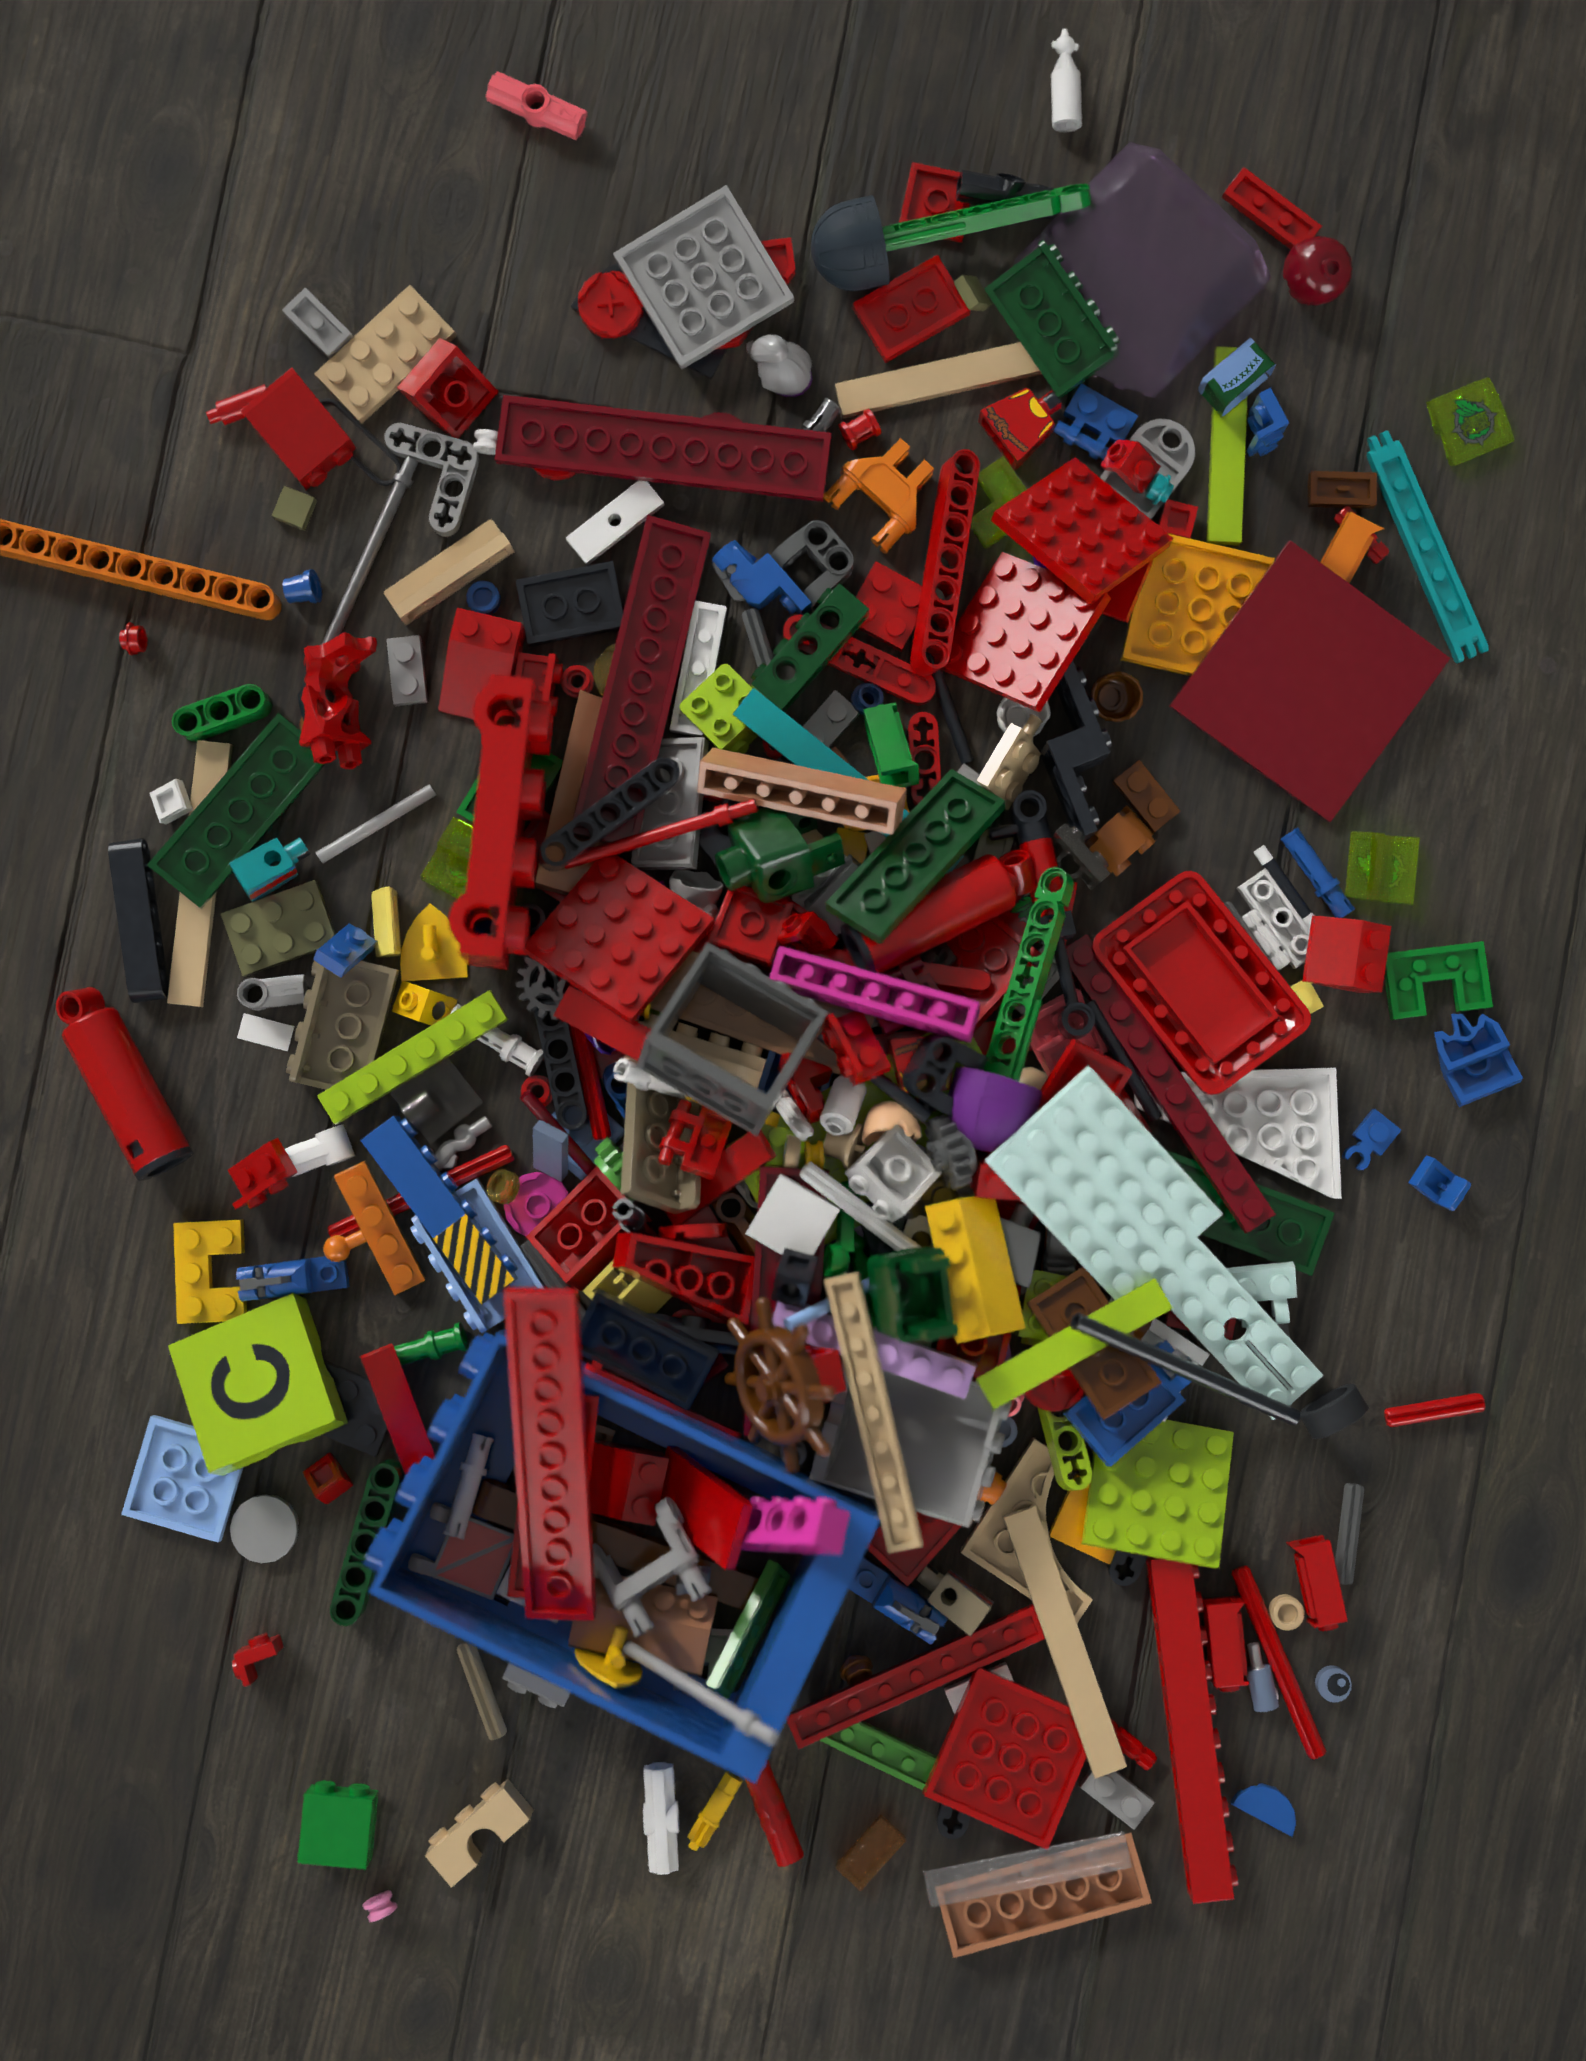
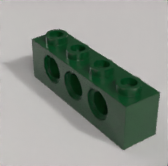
M840 583L833 590L827 588L816 602L819 607L812 615L806 613L795 625L797 632L790 640L784 638L774 649L773 654L776 656L768 665L762 663L751 676V679L754 680L751 683V687L755 688L783 712H786L869 617L870 609ZM827 616H832L838 620L839 625L835 629L827 630L821 626V620ZM805 641H811L815 643L817 650L811 655L802 654L798 649L800 644ZM783 666H790L796 672L794 677L789 680L780 679L776 673Z

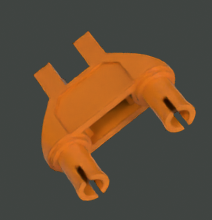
M901 438L883 457L862 458L845 463L841 467L842 476L824 493L825 501L828 504L832 502L831 507L838 510L840 505L855 489L861 490L886 512L890 520L871 538L872 543L876 547L880 545V551L885 554L904 533H912L916 529V494L930 480L934 468L924 459L907 478L904 477L897 468L908 457L910 446Z

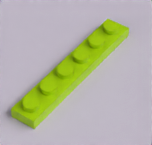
M489 990L317 1095L332 1122L337 1125L509 1019L492 991Z

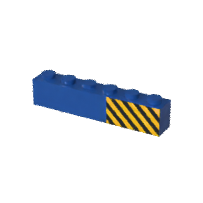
M392 1116L361 1139V1142L481 1304L486 1303L518 1279L515 1274L518 1267L507 1253L503 1256L495 1247L498 1240L487 1226L481 1228L474 1217L478 1213L467 1199L461 1201L454 1190L458 1186L447 1172L441 1174L434 1164L438 1159L427 1145L421 1147L414 1137L418 1132L407 1118L402 1120L399 1116Z

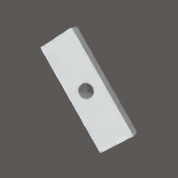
M638 480L569 534L566 540L586 566H588L643 523L647 515L652 516L662 508L664 502L647 481ZM613 519H619L621 521V523L618 526L610 525V522Z
M1265 868L1237 887V890L1251 910L1256 909L1263 917L1262 923L1264 925L1267 923L1281 943L1280 949L1282 951L1285 949L1291 958L1290 965L1293 969H1296L1305 963L1310 930ZM1277 913H1282L1284 915V924H1281L1277 921Z

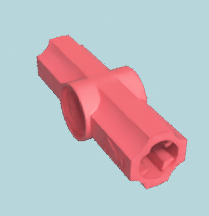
M498 71L492 75L486 93V100L524 117L527 123L533 127H547L574 140L581 136L587 119L586 110L550 95L546 88L541 85H527ZM539 102L544 104L539 109L530 108V106L534 103Z

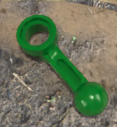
M849 1181L840 1182L842 1186L860 1199V1195L850 1188ZM841 1208L837 1214L836 1242L834 1244H827L824 1250L823 1275L825 1278L846 1274L849 1264L848 1252H854L855 1219Z

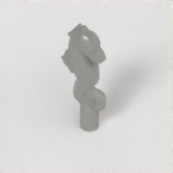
M486 1115L470 1126L467 1124L458 1126L454 1130L455 1140H447L440 1145L435 1153L438 1161L434 1163L439 1171L455 1168L458 1159L456 1153L470 1149L475 1144L477 1136L493 1127Z

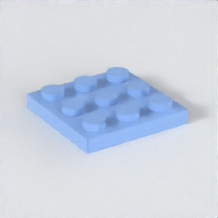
M157 1415L150 1416L121 1515L219 1543L223 1538L243 1468L224 1476L208 1473L194 1426Z

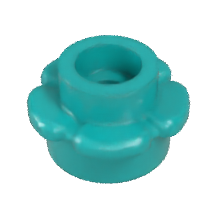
M1157 473L1145 494V497L1152 500V504L1156 505L1159 501L1165 503L1174 488V485L1169 482L1171 475L1164 476Z

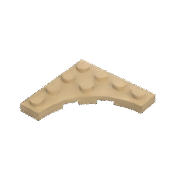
M1033 1437L1006 1478L1007 1486L1003 1494L993 1506L991 1504L988 1506L960 1552L1031 1599L1002 1516L1035 1505L1076 1623H1078L1093 1599L1070 1579L1053 1551L1046 1521V1502L1054 1471L1048 1447Z

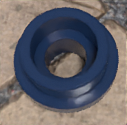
M863 683L853 690L851 703L858 713L864 715V709L883 704V693L877 685ZM862 697L868 698L870 701V705L867 704Z

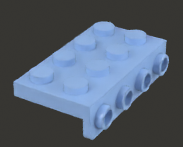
M476 1178L455 1191L461 1201L467 1199L475 1208L478 1215L474 1218L481 1228L487 1226L498 1240L495 1247L503 1256L507 1253L518 1267V1270L515 1271L518 1279L507 1287L546 1288L522 1252L519 1243L480 1180ZM417 1216L412 1217L411 1220L414 1225L410 1229L414 1237L420 1244L425 1242L432 1253L428 1256L429 1261L438 1273L443 1271L449 1281L446 1284V1288L456 1302L461 1300L467 1310L463 1314L469 1326L473 1330L478 1328L483 1333L505 1319L504 1291L507 1287L486 1303L481 1304Z

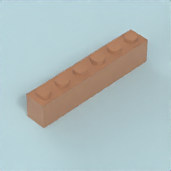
M712 748L700 760L697 793L739 802L755 799L757 806L893 835L903 819L907 791L906 788Z

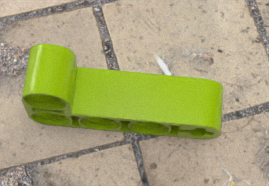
M1038 1408L1058 1485L1067 1491L1086 1488L1092 1480V1469L1084 1438L1063 1413L1060 1417H1056L1051 1411H1044ZM1062 1432L1068 1433L1072 1439V1445L1068 1451L1063 1450L1058 1444V1437ZM1076 1455V1459L1063 1462L1062 1457ZM1072 1470H1078L1080 1477L1075 1478V1480H1069L1067 1473L1072 1472Z

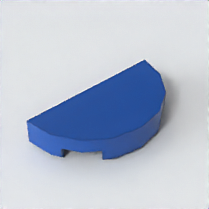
M1261 1783L1257 1786H1250L1245 1790H1239L1230 1802L1233 1806L1293 1837L1296 1826L1295 1811L1288 1798L1276 1787Z

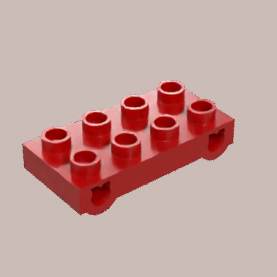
M491 674L490 683L480 690L473 704V718L481 732L482 753L466 893L460 895L452 904L448 916L449 929L455 940L460 944L459 954L468 966L508 970L510 954L527 956L523 949L530 939L531 915H529V908L516 906L518 887L535 889L539 848H536V839L523 837L525 820L542 822L546 797L544 770L531 769L532 755L550 756L554 715H551L552 702L536 699L534 682L531 678ZM505 723H513L514 727H512L510 724L504 726L502 725ZM492 921L490 926L491 935L488 936L486 933L478 935L474 933L475 927L480 922Z

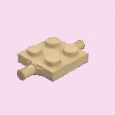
M1030 714L1023 729L1010 723L977 779L981 787L1005 800L1006 810L1010 808L1015 798L1022 792L1023 784L1028 775L1035 771L1039 763L1041 753L1033 744V736L1043 721L1033 714Z

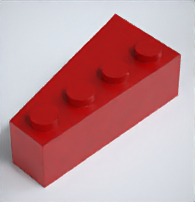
M618 1233L613 1268L726 1322L730 1318L736 1317L743 1325H748L753 1293L755 1257L636 1233Z

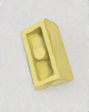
M390 886L373 891L371 895L374 938L377 941L375 952L379 958L400 956L401 954L397 891Z

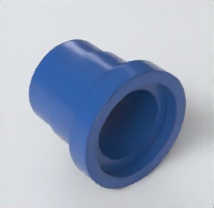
M305 570L302 575L283 580V592L288 603L305 601L317 603L322 600V587L315 570Z

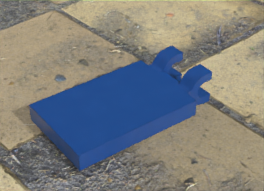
M1167 1340L1160 1341L1155 1345V1347L1169 1353L1175 1351ZM1149 1363L1162 1383L1102 1421L1086 1395L1063 1414L1105 1465L1111 1467L1186 1401L1179 1392L1192 1381L1176 1374L1170 1378L1162 1368Z

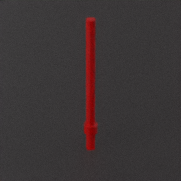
M755 799L731 806L726 803L716 806L714 811L592 847L565 866V869L719 824L721 827L731 824L733 819L758 812Z

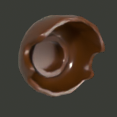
M1122 671L1111 672L1098 677L1090 689V698L1093 697L1097 704L1099 717L1106 721L1120 722L1131 719L1141 708L1143 690L1139 681L1128 673Z

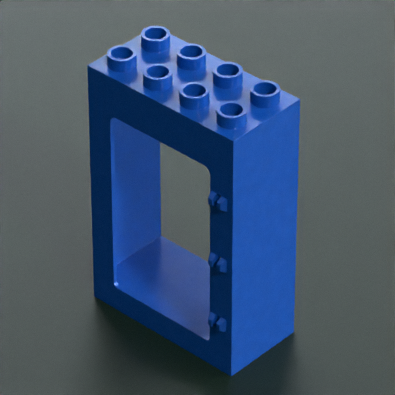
M506 1329L497 1332L496 1336L487 1332L482 1337L477 1335L459 1369L460 1374L474 1380L466 1397L464 1398L455 1393L451 1400L446 1398L428 1431V1438L442 1444L435 1460L425 1455L419 1464L414 1463L396 1496V1502L410 1508L404 1522L393 1518L388 1528L382 1527L365 1558L363 1566L378 1573L369 1593L756 1783L773 1746L768 1745L754 1735L747 1736L736 1728L734 1722L685 1691L673 1690L672 1683L640 1664L642 1668L641 1680L630 1687L614 1688L599 1680L579 1664L574 1653L575 1648L568 1646L573 1620H559L555 1624L547 1619L526 1618L525 1608L511 1601L507 1604L506 1601L496 1596L491 1600L434 1577L414 1572L408 1568L409 1560L413 1553L423 1555L434 1562L446 1536L443 1533L447 1523L432 1519L430 1517V1510L435 1502L452 1508L463 1472L460 1469L461 1463L466 1462L473 1433L494 1439L484 1468L487 1469L486 1476L481 1478L478 1492L484 1478L506 1484L515 1466ZM582 1361L584 1393L600 1395L599 1416L666 1449L667 1446H677L705 1468L772 1500V1497H782L794 1501V1497H803L816 1502L817 1497H824L837 1501L838 1508L850 1512L841 1555L803 1554L740 1689L732 1692L729 1699L722 1697L741 1710H750L761 1718L763 1724L780 1733L880 1522L873 1503L850 1491L809 1479L811 1472L801 1467L797 1474H792L786 1470V1464L780 1457L744 1439H738L584 1368L586 1362ZM471 1512V1517H474L487 1523L488 1520L481 1518ZM688 1674V1677L707 1688L706 1683L708 1679Z

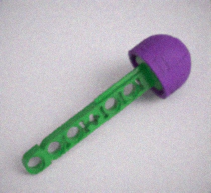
M1058 867L1047 869L1039 879L1034 896L1037 901L1030 910L1008 989L1004 994L986 1055L989 1060L983 1071L957 1067L948 1094L954 1098L953 1118L950 1117L951 1123L955 1122L956 1128L966 1138L971 1140L973 1148L981 1151L994 1152L1037 1113L1042 1092L1019 1081L1042 1005V995L1065 920L1064 906H1069L1074 888L1072 877ZM1062 876L1064 880L1062 888L1057 892H1050V882L1055 877ZM1052 908L1054 910L1052 921L1042 925L1040 922L1042 912ZM1037 941H1044L1045 948L1040 956L1032 957L1030 953L1032 945ZM1028 962H1030L1034 965H1037L1038 968H1035L1034 966L1029 967L1027 966ZM1034 978L1032 984L1023 985L1024 979ZM1024 1005L1026 1009L1024 1018L1019 1022H1013V1010L1017 1006ZM1009 1038H1015V1050L1009 1055H1004L1002 1051L1004 1042ZM1001 1059L1007 1063H1010V1065L1007 1066L999 1062V1060Z

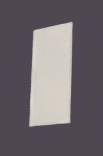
M244 1013L237 1038L288 1051L294 1026Z

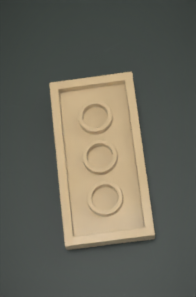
M409 285L314 374L334 397L363 424L399 390L397 388L439 338L450 343L457 335L442 317Z

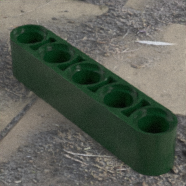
M386 1459L380 1462L371 1470L330 1606L331 1619L340 1626H349L355 1623L367 1607L370 1597L369 1591L374 1583L377 1572L363 1566L370 1549H366L361 1545L360 1537L362 1534H368L375 1540L381 1528H388L392 1521L397 1505L395 1499L405 1477L401 1463L395 1459ZM382 1468H387L394 1473L395 1479L393 1484L382 1482L379 1476ZM372 1501H378L384 1506V1516L377 1517L372 1514L370 1510V1503ZM351 1568H361L365 1573V1581H355L351 1576ZM341 1601H351L356 1608L355 1614L349 1615L344 1613L341 1608Z

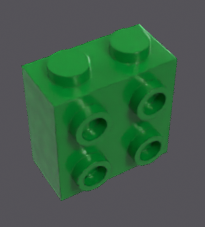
M326 1780L311 1784L304 1793L297 1863L366 1869L373 1855L379 1790L370 1789L369 1785L359 1783L351 1784L349 1787L336 1786L335 1782Z

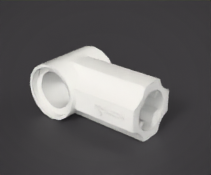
M344 1124L319 1132L315 1135V1138L285 1149L298 1171L292 1177L323 1165L331 1166L355 1156Z

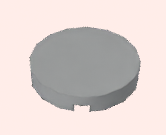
M267 1494L254 1496L242 1503L232 1517L230 1525L232 1543L238 1553L249 1561L257 1563L274 1562L286 1555L297 1542L299 1530L298 1515L292 1505L280 1496Z

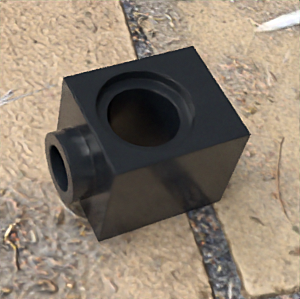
M785 1248L776 1272L771 1300L804 1309L813 1283L818 1257Z

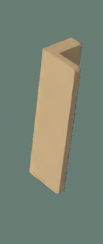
M488 520L386 589L384 595L404 624L408 625L514 553V550L494 521Z

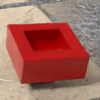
M1167 499L1163 505L1159 526L1168 534L1190 539L1198 507Z

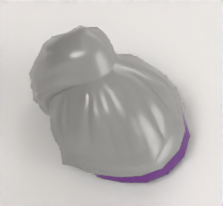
M770 334L758 338L755 342L750 341L746 343L747 353L758 364L759 377L761 378L763 388L785 397H796L803 394L810 387L813 380L811 358L799 345L787 342L778 335Z

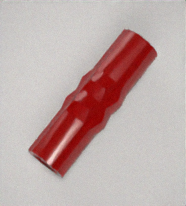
M767 1758L756 1783L746 1778L744 1779L776 1863L779 1867H784L802 1859L804 1852L794 1829L790 1813L785 1805L784 1797L779 1790Z

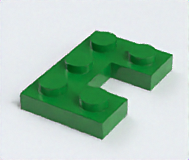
M1484 941L1387 954L1384 979L1390 1020L1427 1015L1422 984L1424 982L1451 979L1456 1012L1493 1007Z

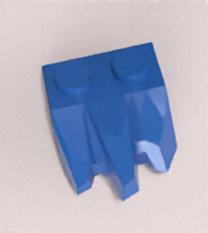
M1451 1014L1454 1034L1449 1036L1444 1031L1434 1032L1441 1071L1459 1107L1522 1081L1523 1077L1508 1051L1510 1044L1499 1023L1484 1014L1479 1016L1477 1026L1472 1027L1463 1014Z

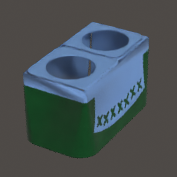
M1249 338L1202 378L1198 391L1218 414L1223 417L1269 377L1265 372L1271 376L1276 364L1252 338Z

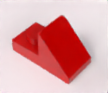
M786 1052L781 1055L778 1065L779 1072L782 1071L792 1053ZM803 1058L787 1088L806 1120L813 1124L820 1120L825 1106L823 1095L816 1087L828 1083L833 1070L829 1066Z

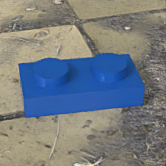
M349 923L317 949L313 960L342 978L373 951L377 941L367 935L364 930Z

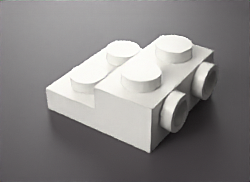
M896 1125L892 1130H886L872 1147L866 1150L854 1162L845 1174L850 1179V1188L859 1195H865L874 1204L872 1209L875 1215L882 1220H889L893 1223L911 1209L941 1175L942 1171L936 1172L930 1162L931 1159L905 1134L899 1125Z

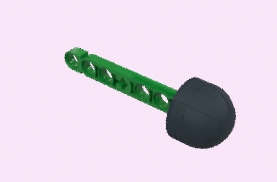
M1074 184L1054 190L1041 191L883 227L873 195L843 201L829 208L818 220L811 239L812 258L821 276L839 289L860 291L888 285V251L1051 216L1059 212L1064 213L1086 208L1092 204L1090 185Z

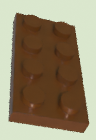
M1084 1266L1027 1302V1306L1048 1338L1069 1327L1072 1317L1077 1312L1088 1316L1110 1304ZM1110 1345L1068 1368L1102 1421L1162 1383L1149 1362Z

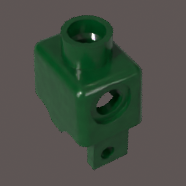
M761 806L758 808V812L733 819V823L728 824L727 829L731 847L716 853L715 861L719 874L729 891L749 884L763 903H771L815 887L814 876L844 865L845 857L842 838L838 833H835L807 845L801 835L818 828L817 818Z
M913 1247L892 1253L873 1255L868 1259L869 1294L872 1299L875 1327L879 1333L902 1343L917 1340L930 1341L959 1335L958 1324L953 1322L947 1268H950V1259L948 1256H945L941 1248ZM897 1278H899L901 1284V1291L897 1283Z

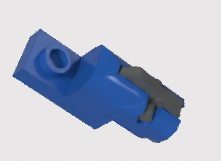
M733 540L713 557V568L733 601H746L752 607L761 610L780 594L782 597L779 600L790 614L796 612L797 614L804 615L811 611L812 602L769 553L755 562L757 558L744 549L736 540Z
M326 1256L237 1268L236 1280H239L240 1283L238 1295L241 1301L350 1287L347 1259L341 1262H333L327 1259Z
M863 1556L848 1589L872 1603L873 1608L888 1616L900 1626L913 1632L927 1643L932 1644L937 1638L935 1634L940 1626L943 1627L945 1625L947 1617L931 1605L926 1598L918 1594L917 1589L911 1585L907 1587L898 1577Z

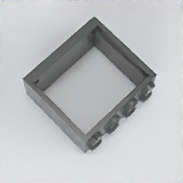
M707 942L646 1037L637 1067L757 1136L815 1040L828 1011L814 1004L815 1000L803 998L796 994L787 984L781 981H774L763 975L756 966L744 964L732 957L726 949L722 951ZM700 985L705 986L799 1040L768 1094L761 1092L668 1038Z

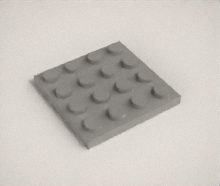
M727 185L613 253L614 259L681 370L795 302L793 294Z

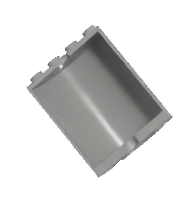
M842 1361L841 1365L846 1390L835 1394L834 1399L831 1400L830 1412L822 1431V1436L831 1447V1453L827 1457H821L816 1452L809 1479L875 1499ZM883 1370L916 1512L969 1528L972 1521H980L984 1502L980 1501L984 1487L991 1488L996 1467L991 1466L994 1453H1001L1005 1434L999 1433L1002 1419H1008L1012 1400L993 1411L977 1382L971 1381L967 1396L963 1399Z

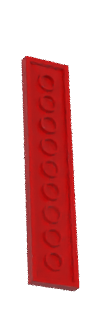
M507 1287L504 1291L526 1618L594 1621L597 1615L578 1289Z

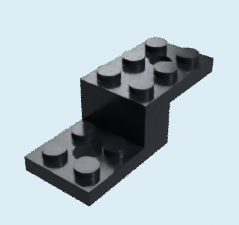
M1072 660L1057 684L1056 690L1073 731L1047 741L1040 753L1075 842L1079 844L1089 840L1098 831L1096 825L1100 824L1094 806L1088 807L1083 795L1087 793V789L1082 776L1075 774L1100 765L1110 754L1109 748L1112 747V743L1105 728L1100 729L1096 719L1099 716V710L1093 697L1088 698L1083 687L1087 685L1084 672L1080 666L1075 667Z

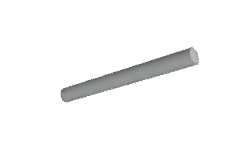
M428 784L316 852L318 858L322 863H325L436 796V793L432 786Z

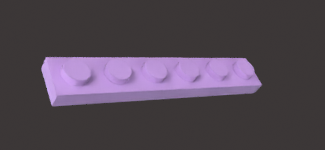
M778 1302L773 1315L774 1325L785 1328L784 1319L804 1309ZM806 1304L804 1309L812 1305ZM831 1312L805 1324L810 1331L806 1343L817 1347L839 1349V1354L841 1355ZM873 1327L884 1371L963 1399L966 1398L977 1366L976 1363L913 1341L902 1343L879 1333Z

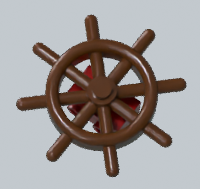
M760 1297L756 1301L760 1329L748 1333L741 1321L736 1317L730 1318L727 1322V1327L738 1341L739 1346L735 1356V1372H728L724 1377V1381L729 1386L737 1387L744 1411L753 1424L748 1435L750 1443L758 1444L762 1437H764L768 1441L782 1446L786 1470L792 1474H797L800 1470L797 1443L808 1439L819 1456L827 1457L831 1453L830 1445L818 1429L823 1416V1403L833 1400L835 1394L846 1390L839 1349L805 1345L810 1333L809 1328L805 1325L798 1326L794 1334L784 1327L774 1325L770 1301L766 1297ZM791 1417H792L793 1420L795 1421L794 1427H793V1425H792Z

